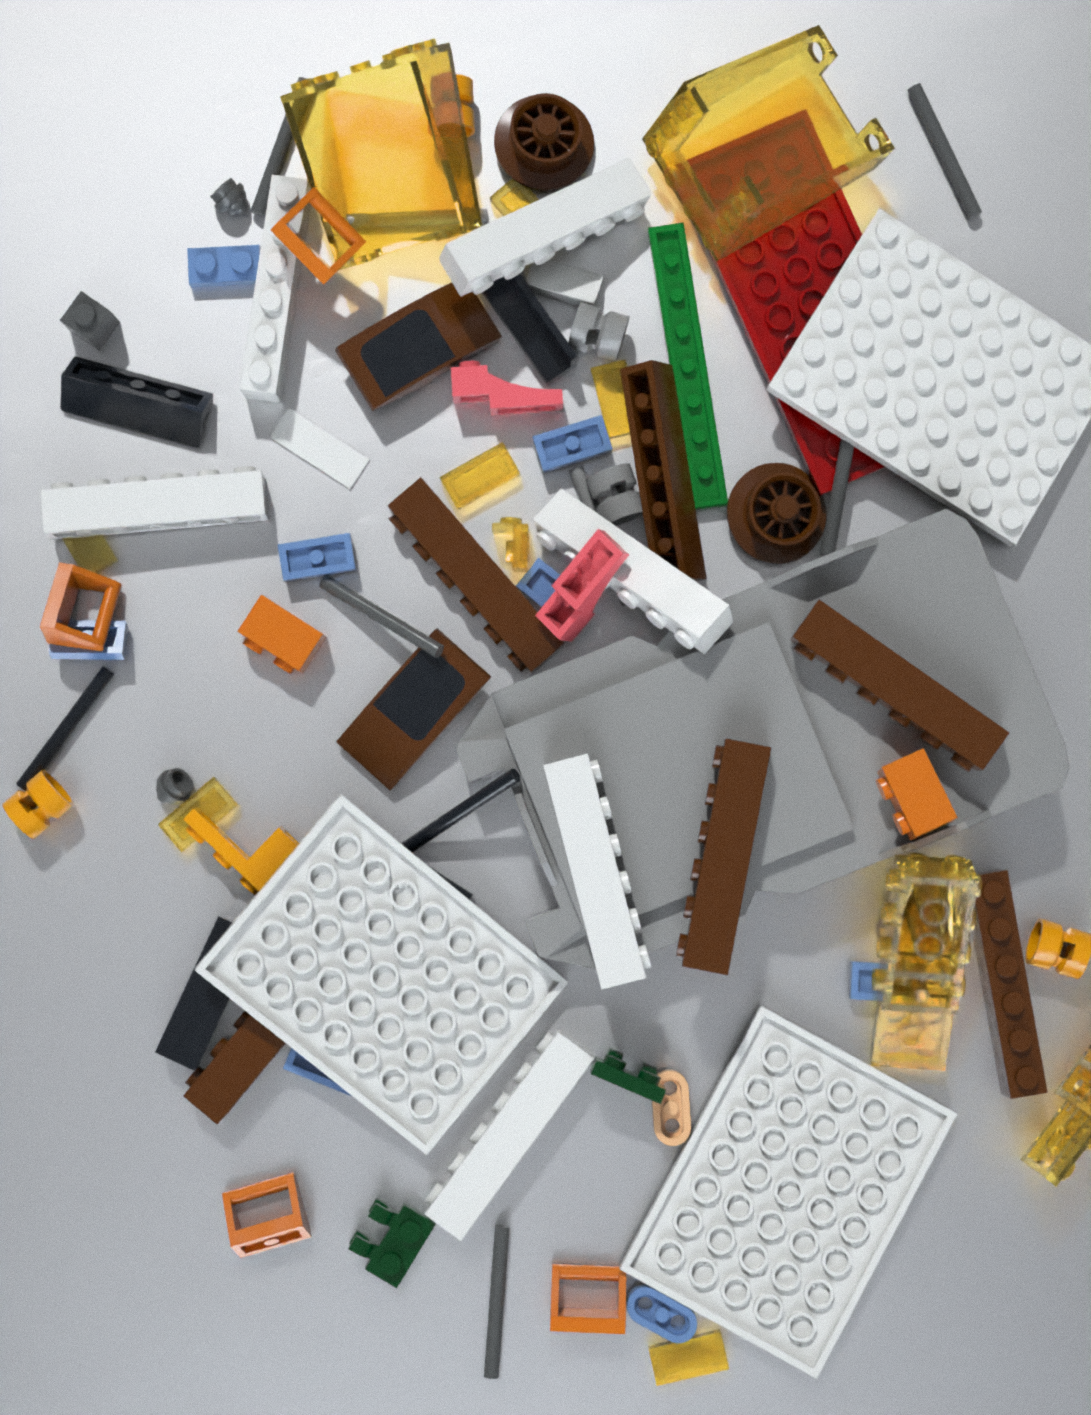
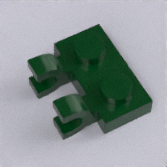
M609 1048L604 1059L595 1057L590 1069L591 1075L661 1104L666 1088L659 1083L661 1077L656 1075L657 1067L643 1062L639 1074L625 1069L627 1063L622 1060L623 1053L613 1048Z
M376 1197L369 1209L368 1217L382 1225L389 1226L380 1243L357 1229L349 1242L350 1246L348 1249L359 1256L369 1258L365 1270L397 1288L436 1223L424 1213L405 1202L400 1210L397 1211Z

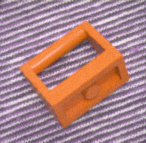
M315 187L270 229L323 285L367 242ZM309 203L351 246L331 267L289 225Z
M59 562L39 626L47 643L102 651L121 591V583L74 564ZM79 589L104 592L92 635L68 627Z
M294 1172L222 1193L230 1247L240 1258L312 1237ZM289 1189L293 1214L241 1228L235 1207L236 1204Z
M552 1264L550 1331L625 1334L626 1273L621 1271L619 1266ZM559 1279L617 1281V1310L558 1307Z

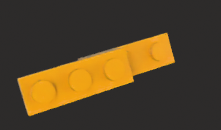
M198 807L193 808L183 819L189 824L186 831L198 843L202 844L206 841L216 850L212 854L213 857L227 870L233 866L243 876L239 880L241 884L253 895L260 891L299 844L281 826L250 857Z

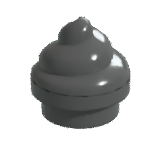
M230 177L210 195L211 199L215 202L214 207L219 212H227L231 215L246 214V191L240 181L236 183Z
M173 768L165 770L159 775L156 785L159 801L170 805H178L189 799L193 790V781L184 770Z

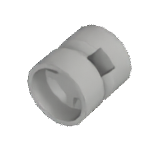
M580 302L568 343L574 350L588 353L591 349H594L598 357L616 362L630 316L611 310L605 315L602 314L600 307ZM594 330H600L599 334H597Z
M630 463L612 466L586 479L592 499L600 502L596 508L597 513L615 526L643 515L640 493L633 490L637 482ZM617 490L618 495L612 496L611 492Z

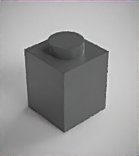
M80 291L60 319L69 331L98 351L101 350L120 323L110 310L82 291Z

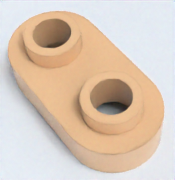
M666 1069L656 1074L661 1077L659 1083L664 1085L668 1081L674 1082L676 1090L672 1094L665 1093L661 1104L652 1101L653 1128L657 1138L662 1143L669 1146H677L685 1142L691 1132L689 1087L685 1077L680 1072ZM676 1119L679 1123L678 1128L675 1131L666 1130L665 1123L667 1120Z

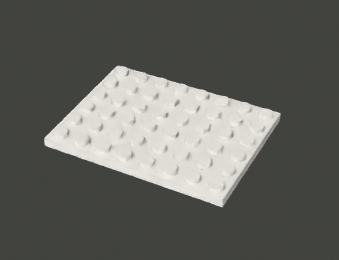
M879 208L767 386L766 391L836 436L849 442L861 452L1003 543L1013 547L1019 541L1091 419V344Z
M342 794L337 797L195 967V971L426 1155L569 983L561 974Z
M759 1005L625 1254L619 1269L817 1379L957 1113Z

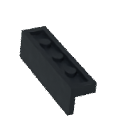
M520 274L508 280L503 276L493 281V285L482 292L547 386L577 366L576 353Z
M76 356L73 357L61 374L60 409L63 412L196 448L201 444L203 421L212 407L213 393Z
M226 915L218 916L195 967L235 919ZM195 967L155 1053L191 1070L198 1068L230 1000L229 997L195 971Z

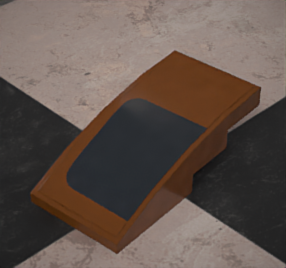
M451 282L371 325L337 346L335 351L372 411H375L432 383L436 376L451 370V367H457L458 363L466 361L469 356L498 343L502 335L478 296L472 291L461 297Z
M438 628L429 637L444 645L442 654L435 658L418 647L336 741L390 791L400 782L412 766L422 758L439 736L449 728L491 678L484 669Z

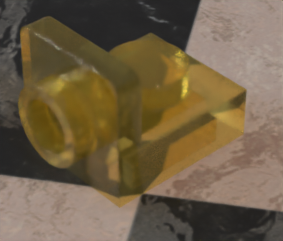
M502 517L500 518V523H492L493 535L513 536V540L506 541V562H512L514 572H527L529 562V524H522L521 518Z

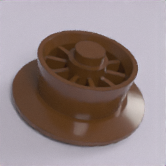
M541 93L522 98L507 108L500 117L495 129L494 149L499 164L510 178L530 189L550 191L564 188L583 175L593 156L594 135L588 119L577 106L561 96Z
M785 463L759 465L746 472L736 482L730 493L727 503V522L730 532L739 547L759 561L770 564H784L798 560L817 545L825 528L827 514L824 497H819L810 476L795 466Z

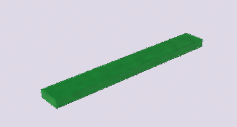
M684 222L649 227L647 232L668 364L673 366L695 509L698 512L727 507V491Z

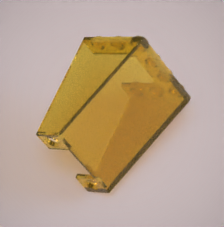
M819 25L684 81L642 138L648 154L654 158L664 175L667 185L676 194L683 206L684 213L691 219L702 237L704 246L710 250L716 261L723 259L876 169L895 149L877 118L870 120L857 134L823 79L822 74L838 55ZM814 42H816L822 50L821 61L818 60L814 55ZM870 134L874 135L878 140L879 148L873 150L870 145Z
M433 38L410 44L382 55L383 62L379 65L372 67L370 60L349 66L351 74L340 77L338 71L314 78H308L290 84L292 92L280 96L310 188L315 187L347 222L348 215L354 217V222L351 226L367 241L339 270L370 262L384 254L435 239L438 242L465 234L482 226L452 49L449 42L437 45L436 39ZM320 215L336 262L351 246Z

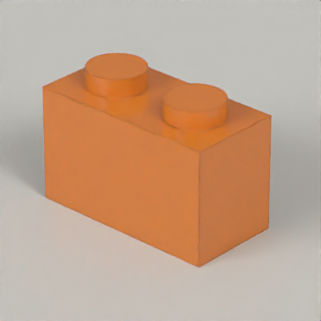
M260 595L237 631L246 637L242 644L260 655L264 649L276 656L273 663L289 674H292L295 669L304 674L327 638L323 633L263 595Z
M924 748L881 767L877 772L880 777L876 779L878 790L885 801L891 800L897 812L892 814L894 823L901 835L907 833L910 841L945 826L958 818Z

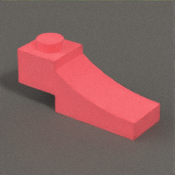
M463 361L458 363L459 367H451L454 404L490 402L491 416L563 411L562 389H537L507 382L488 373L487 365H480L479 361Z
M598 529L553 583L552 587L555 589V592L535 616L559 640L572 642L595 615L593 610L601 594L629 554L604 530Z

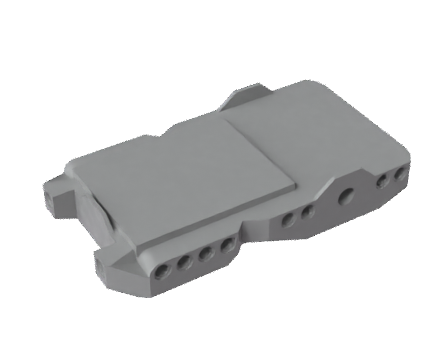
M944 509L880 536L852 544L812 560L764 583L722 599L730 606L733 623L705 655L694 647L691 650L685 648L674 637L675 633L669 631L657 646L630 636L504 687L490 695L455 748L469 782L478 781L503 770L506 773L512 768L520 775L521 780L511 788L540 864L559 905L525 921L539 957L596 969L543 766L545 764L587 753L590 761L597 759L603 782L596 783L599 798L607 796L612 814V819L605 820L609 835L617 833L622 856L615 857L619 872L626 870L632 893L625 894L628 909L636 908L642 929L634 933L638 946L646 945L648 954L677 943L680 933L687 934L690 919L683 918L687 895L693 897L695 895L697 882L690 880L694 858H702L704 844L697 843L701 820L709 821L711 806L705 805L708 784H716L718 769L712 768L713 756L716 745L723 746L724 739L771 747L739 917L746 915L756 890L799 894L879 861L918 849L968 829L994 815L1063 788L1069 769L1066 745L979 536L965 518L948 509ZM818 600L827 604L1010 732L984 770L976 771L972 768L970 772H966L950 760L953 756L952 753L942 746L938 750L928 746L918 738L922 732L910 724L906 728L900 726L887 716L890 710L879 702L875 706L867 703L856 694L859 689L848 680L843 684L839 683L824 672L827 668L825 664L816 658L810 662L793 650L796 644L790 639ZM924 748L958 818L945 826L910 841L907 833L901 835L894 823L892 814L897 812L891 800L885 801L878 790L876 779L880 777L877 772L881 767Z

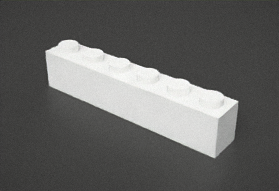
M628 158L446 243L439 261L461 297L472 291L475 295L480 294L493 285V281L503 276L506 280L520 274L524 270V266L533 262L536 265L543 264L551 259L556 251L564 247L566 250H572L585 241V237L593 233L601 236L610 231L615 226V223L625 219L626 222H630L644 213V206L652 194L635 165Z
M273 174L271 176L239 388L245 398L282 403L302 262L270 229L311 190L308 179ZM310 203L289 223L305 241L311 210Z
M252 466L234 468V473L219 474V471L214 469L201 470L197 472V476L183 477L181 473H165L158 480H146L144 476H130L124 478V483L112 484L106 479H95L88 481V486L73 487L72 483L60 482L51 484V489L40 490L43 533L51 540L269 521L265 476L261 470L256 471V468Z
M562 488L532 519L538 532L536 535L538 541L550 551L555 548L563 553L564 559L569 564L598 529L604 530L629 554L605 589L610 587L616 591L620 600L631 609L640 608L646 613L648 620L657 628L663 629L666 627L675 633L674 637L685 648L691 650L694 647L705 655L733 623L729 604Z
M587 753L545 764L543 766L601 990L645 979L644 969L650 968L651 964L646 945L638 946L634 933L642 929L636 908L628 909L625 894L632 893L626 870L619 872L615 857L622 856L617 833L612 835L608 833L605 820L612 819V814L607 796L599 798L596 783L603 782L597 759L590 761Z
M557 1029L554 1035L549 1032L544 1035L535 1048L540 1054L532 1065L527 1062L522 1065L513 1078L518 1083L510 1095L505 1092L500 1095L491 1108V1111L495 1113L488 1125H485L483 1122L478 1125L469 1138V1141L473 1143L466 1155H463L461 1152L456 1155L447 1168V1171L451 1173L443 1186L437 1182L424 1200L429 1204L425 1215L459 1241L470 1230L594 1060V1055L560 1029Z

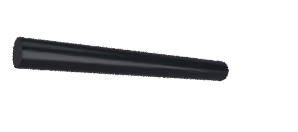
M102 666L17 781L16 785L26 791V783L41 770H45L115 675L111 670Z
M513 768L404 840L402 844L413 853L521 780L519 773Z

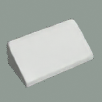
M549 259L540 265H536L535 262L532 263L526 283L534 294L579 306L580 302L595 306L604 275Z

